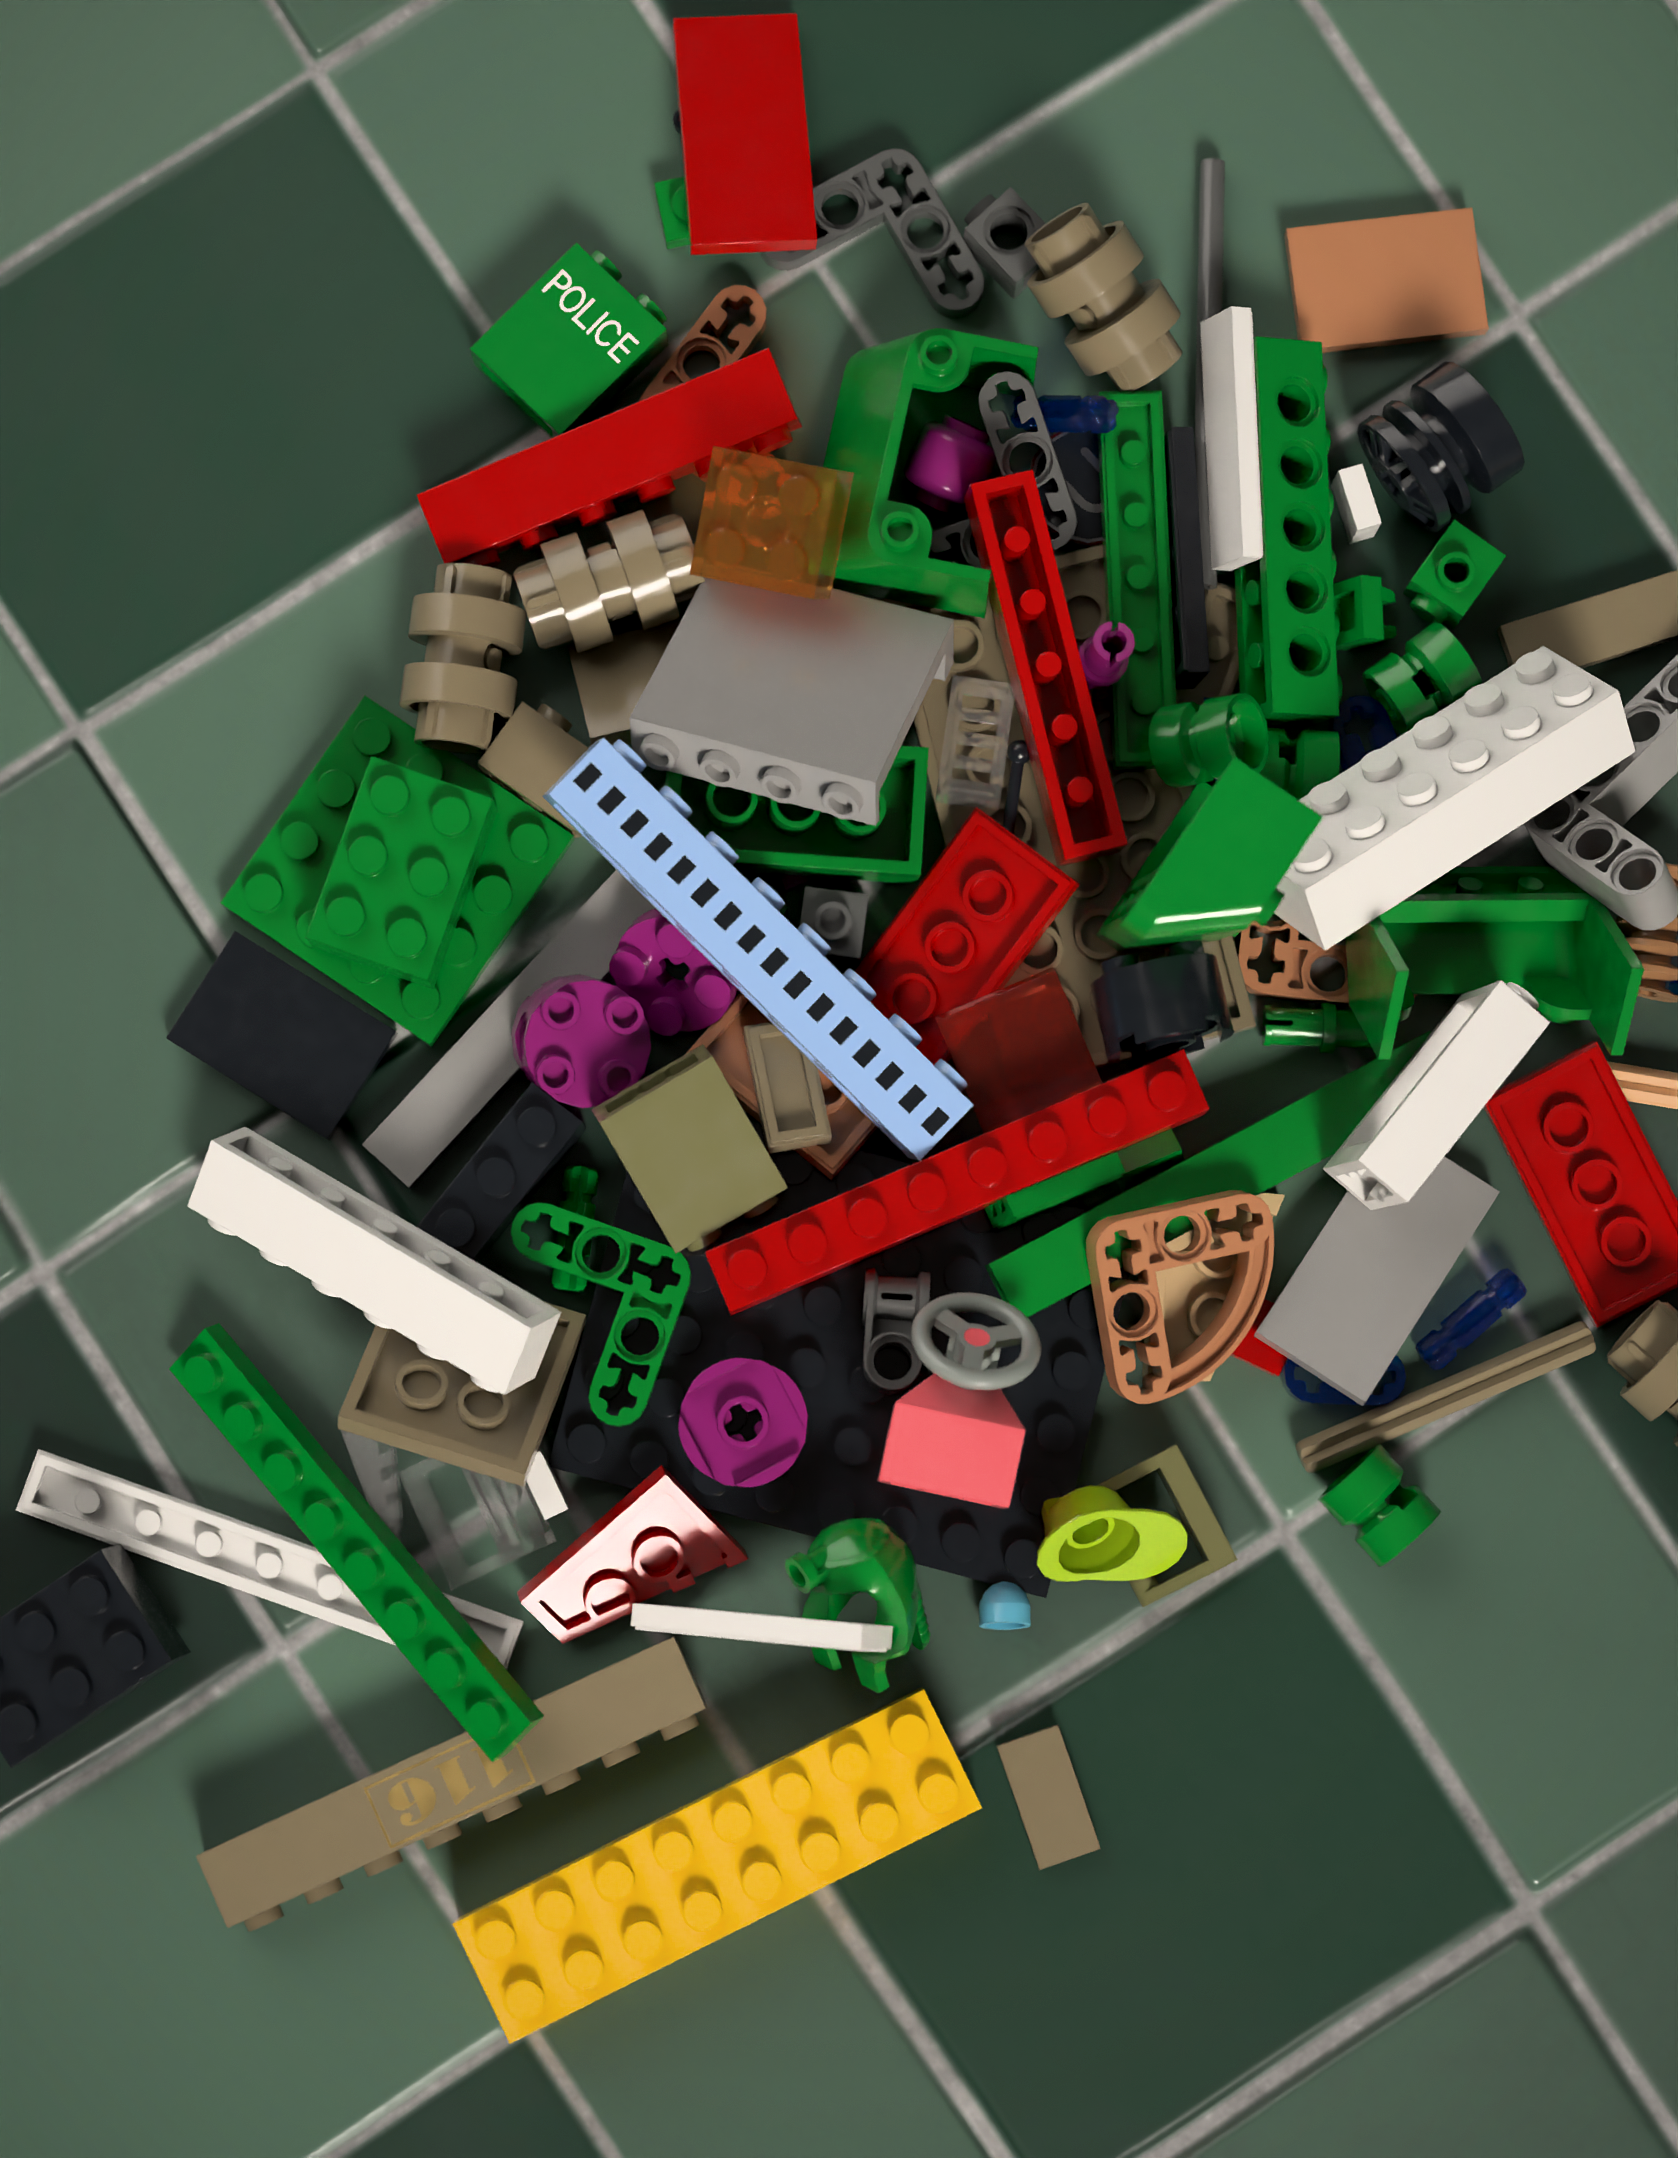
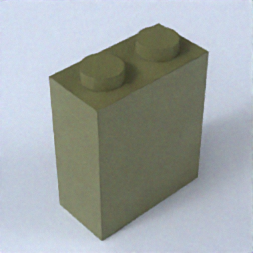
M703 1044L591 1109L675 1253L686 1247L689 1251H696L706 1247L722 1234L720 1227L742 1214L744 1218L748 1219L764 1213L778 1201L776 1194L788 1188L719 1066Z

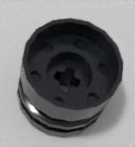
M1454 362L1442 363L1412 385L1410 396L1414 410L1401 401L1391 400L1384 405L1383 418L1379 415H1371L1358 425L1357 430L1361 447L1383 488L1418 525L1428 532H1438L1449 524L1451 512L1462 514L1470 508L1472 500L1467 484L1480 493L1490 494L1519 473L1525 463L1521 445L1499 406L1468 371Z

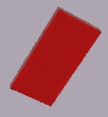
M797 13L673 18L672 33L690 255L816 250L817 229Z
M975 807L855 972L876 992L877 996L871 1003L888 1020L895 1013L919 1034L922 1041L916 1048L933 1065L939 1059L948 1063L1079 887L1080 883L983 810Z
M1592 1041L1497 1089L1485 1104L1484 1109L1593 1325L1598 1328L1677 1288L1678 1201L1598 1042Z

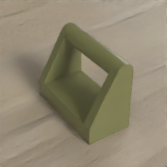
M1177 1444L1096 1485L1115 1491L1156 1470L1203 1559L1158 1583L1155 1576L1140 1580H1130L1129 1583L1142 1607L1238 1560Z

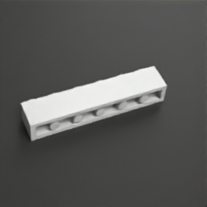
M247 1127L211 1140L188 1207L208 1218L209 1225L215 1230L240 1237L258 1248L261 1256L269 1262L280 1266H288L309 1278L313 1287L321 1293L332 1297H340L364 1311V1316L373 1324L398 1331L416 1342L418 1349L425 1355L438 1360H446L470 1374L471 1380L485 1390L500 1392L505 1395L535 1378L561 1311Z

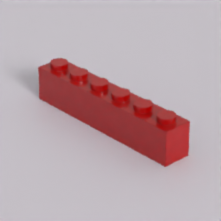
M766 348L416 495L444 563H467L494 567L501 562L498 553L520 544L524 551L540 548V544L559 538L556 529L580 520L582 527L601 523L617 514L616 504L635 496L639 497L641 503L661 498L676 489L674 480L697 471L700 479L721 473L734 465L731 456L753 447L756 448L758 454L779 449L793 441L790 432L801 428L802 424L771 350Z
M1033 469L970 484L964 496V501L981 568L991 570L989 600L1056 865L1061 867L1118 853L1128 843Z

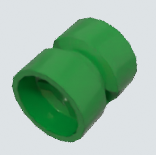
M1438 622L1432 623L1408 640L1405 644L1404 656L1390 653L1362 674L1364 686L1375 706L1400 735L1411 730L1420 720L1439 712V707L1442 705L1445 707L1449 706L1463 697L1469 689L1482 684L1477 667L1456 637ZM1415 676L1419 684L1425 690L1424 693L1421 692V690L1411 677Z
M1238 693L1205 700L1202 705L1191 701L1160 707L1153 715L1149 727V749L1153 765L1159 777L1165 784L1177 788L1213 781L1214 778L1219 779L1233 757H1236L1260 773L1266 765L1269 754V733L1260 705L1252 696L1246 693Z
M1268 728L1269 754L1266 765L1259 774L1296 799L1300 800L1308 795L1317 785L1330 781L1339 775L1340 741L1338 732L1302 730L1296 739H1290L1285 729Z
M1381 1444L1376 1445L1359 1458L1318 1498L1319 1502L1341 1526L1354 1525L1357 1528L1355 1541L1378 1567L1385 1565L1403 1551L1441 1513L1440 1509L1418 1485L1405 1486L1401 1482L1404 1470Z

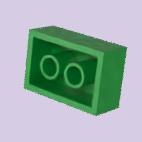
M371 756L305 935L307 941L313 948L434 989L498 812L493 798Z

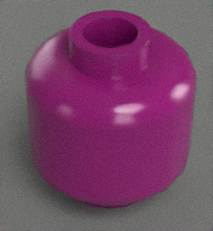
M947 414L944 415L942 422L929 421L925 423L904 466V473L907 479L919 487L914 498L945 513H949L953 503L966 506L964 496L970 484L988 480L996 463L994 450L987 444L989 440L988 433Z

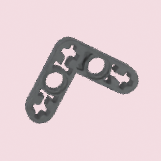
M891 148L882 151L813 188L816 229L823 236L817 239L816 250H795L789 253L788 251L760 252L762 259L769 266L777 270L790 271L811 262L884 222L929 303L939 314L947 318L965 317L976 310L982 300L984 278L979 265L920 162L913 154L903 149ZM890 167L897 175L903 174L906 171L909 174L905 180V191L913 205L907 208L900 217H896L893 213L902 211L903 201L896 189L892 186L884 189L880 187L884 182V170ZM840 194L852 198L858 207L855 219L845 225H835L829 222L823 215L822 207L831 196ZM920 197H924L926 200L924 202L914 204ZM928 218L937 222L943 232V238L940 243L929 249H920L914 246L908 238L907 230L915 220ZM950 250H954L957 254L949 256L947 264L954 278L958 281L968 278L971 281L966 288V299L960 301L954 293L945 296L940 293L945 288V275L936 262L944 258ZM936 263L930 271H927L924 267L925 265Z
M1011 371L997 373L988 378L981 387L978 400L980 412L1002 476L1015 474L1010 465V456L1013 449L1020 443H1036L1044 450L1047 463L1042 474L1035 478L1037 488L1047 483L1051 478H1054L1059 491L1046 492L1045 494L1052 511L1063 510L1067 521L1058 526L1060 536L1051 539L1053 550L1058 549L1066 544L1075 533L1078 522L1077 513L1036 391L1031 382L1022 374ZM1007 381L1011 390L1022 388L1025 393L1026 401L1017 405V412L1021 423L1024 424L1033 417L1038 431L1019 433L1005 443H1002L998 429H1010L1011 426L1004 410L993 412L990 406V399L998 396L997 385ZM969 518L932 531L930 549L933 553H940L953 548L954 546L947 538V535L959 532L961 552L966 561L972 567L981 568L979 556L974 553L971 547L972 529ZM958 559L950 561L959 564Z

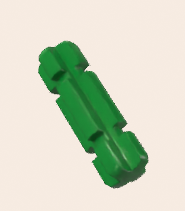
M576 1165L565 1168L562 1193H566V1200L560 1201V1208L594 1220L595 1204H591L592 1196H597L599 1175L596 1169ZM572 1223L570 1226V1237L557 1232L556 1244L565 1248L559 1260L566 1263L572 1262L573 1243L584 1229L583 1226ZM592 1239L584 1247V1263L585 1256H590ZM553 1268L552 1284L554 1288L580 1292L584 1291L587 1287V1280Z

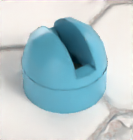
M1003 1581L991 1585L985 1591L979 1603V1627L992 1630H1013L1031 1626L1030 1602L1026 1593L1018 1585Z

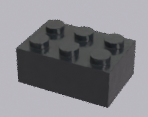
M121 1544L98 1551L0 1617V1752L11 1768L33 1759L191 1653Z

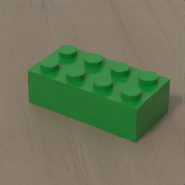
M901 745L879 791V821L876 826L851 819H840L825 812L791 803H780L761 795L731 787L716 786L708 781L667 771L666 786L672 789L693 811L686 820L704 838L712 831L724 840L739 857L732 865L739 872L915 884L921 876L929 747Z

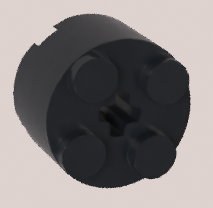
M1187 941L1172 945L1164 950L1166 957L1140 962L1139 955L1130 954L1114 957L1101 963L1103 975L1092 982L1090 987L1109 1063L1120 1064L1121 1052H1131L1134 1064L1154 1062L1183 1049L1186 1054L1205 1048L1202 1038L1204 1035L1217 1031L1219 1040L1222 1042L1234 1034L1217 957L1204 952L1202 941Z

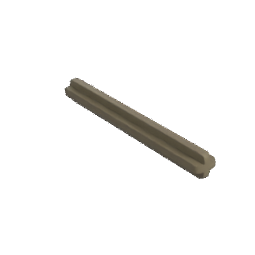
M1578 1321L1302 1439L1296 1444L1298 1457L1308 1473L1319 1471L1378 1444H1382L1588 1356L1596 1350L1594 1337L1586 1323Z

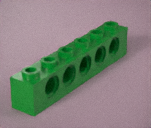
M1255 336L1253 341L1263 556L1256 561L1234 569L1240 693H1246L1256 700L1262 709L1267 725L1308 727L1339 716V703L1342 697V681L1337 673L1336 654L1339 619L1334 611L1333 579L1336 573L1337 562L1331 547L1330 525L1334 499L1328 483L1327 461L1331 436L1326 426L1324 397L1328 384V374L1323 364L1322 342ZM1278 402L1282 405L1284 409L1285 417L1283 416L1278 407ZM1281 463L1287 471L1288 479L1284 476L1282 472ZM1283 524L1290 533L1291 542L1285 535ZM1286 586L1293 595L1294 604L1288 598ZM1289 648L1295 655L1296 666L1291 661Z

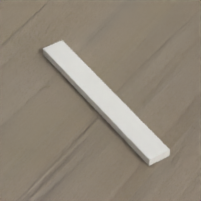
M38 1449L16 1511L115 1546L121 1544L124 1549L395 1645L314 1546ZM442 1592L507 1670L524 1621Z

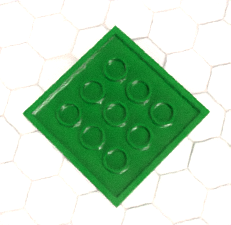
M364 695L220 903L223 907L432 1047L575 838L567 830L449 751L430 749L414 742L415 728ZM371 756L491 797L498 809L434 989L313 948L305 938Z

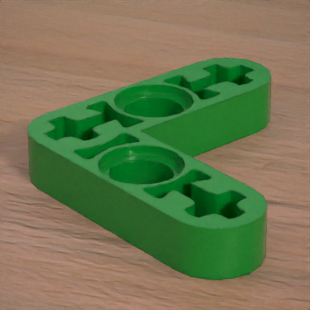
M538 1202L527 1205L517 1213L511 1228L513 1244L523 1256L534 1262L624 1293L590 1386L589 1402L591 1410L597 1418L606 1424L618 1427L630 1425L642 1416L648 1405L690 1287L692 1274L689 1263L682 1253H675L670 1246L551 1204ZM541 1215H549L552 1217L550 1227L554 1231L569 1237L572 1223L583 1226L584 1229L573 1243L572 1262L566 1263L558 1260L565 1251V1248L552 1242H544L540 1251L531 1249V1237L523 1232L526 1222L538 1223ZM600 1235L609 1236L614 1239L620 1249V1258L616 1266L610 1271L603 1273L594 1272L589 1269L583 1259V1250L587 1242L593 1237ZM637 1245L645 1248L638 1258V1261L645 1264L658 1266L663 1257L673 1260L672 1271L681 1276L677 1287L666 1285L662 1294L654 1293L651 1291L652 1280L634 1271L632 1285L620 1282L619 1279L630 1264L631 1246ZM647 1318L654 1322L658 1328V1344L648 1354L635 1355L627 1351L623 1346L622 1330L632 1319ZM613 1354H617L621 1359L632 1365L650 1366L645 1380L633 1373L628 1386V1392L637 1397L636 1404L633 1409L622 1407L618 1416L608 1414L609 1403L605 1399L600 1398L603 1387L614 1388L622 1372L621 1368H609Z

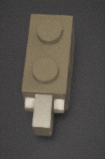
M522 701L478 761L481 773L574 835V838L583 837L542 796L592 745L590 744L587 747L568 734L573 725L551 707L542 703L536 711Z

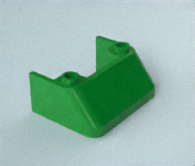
M933 328L862 349L849 359L843 374L805 543L806 568L815 581L830 588L985 618L991 570L928 558L932 543V528L928 518L918 508L904 503L889 501L888 496L912 388L930 392H946L953 390L959 385L981 389L988 378L997 373L1007 371L1022 374L1034 387L1039 347L944 328ZM1007 381L997 385L998 393L1025 398L1022 388L1011 390Z
M1233 757L1213 787L1206 782L1195 785L1102 924L1096 937L1115 950L1121 951L1171 946L1187 941H1218L1231 935L1236 937L1252 921L1263 927L1285 896V893L1276 887L1323 816L1236 757Z
M1550 866L1455 867L1345 937L1349 1005L1377 1059L1391 1058L1398 1022L1407 1019L1412 1013L1414 1005L1413 994H1464L1498 981H1503L1506 985L1509 982L1515 983L1528 991L1539 1004L1537 1010L1549 1021L1569 1024L1576 1020H1590L1609 1054L1623 1055L1644 967L1606 906Z

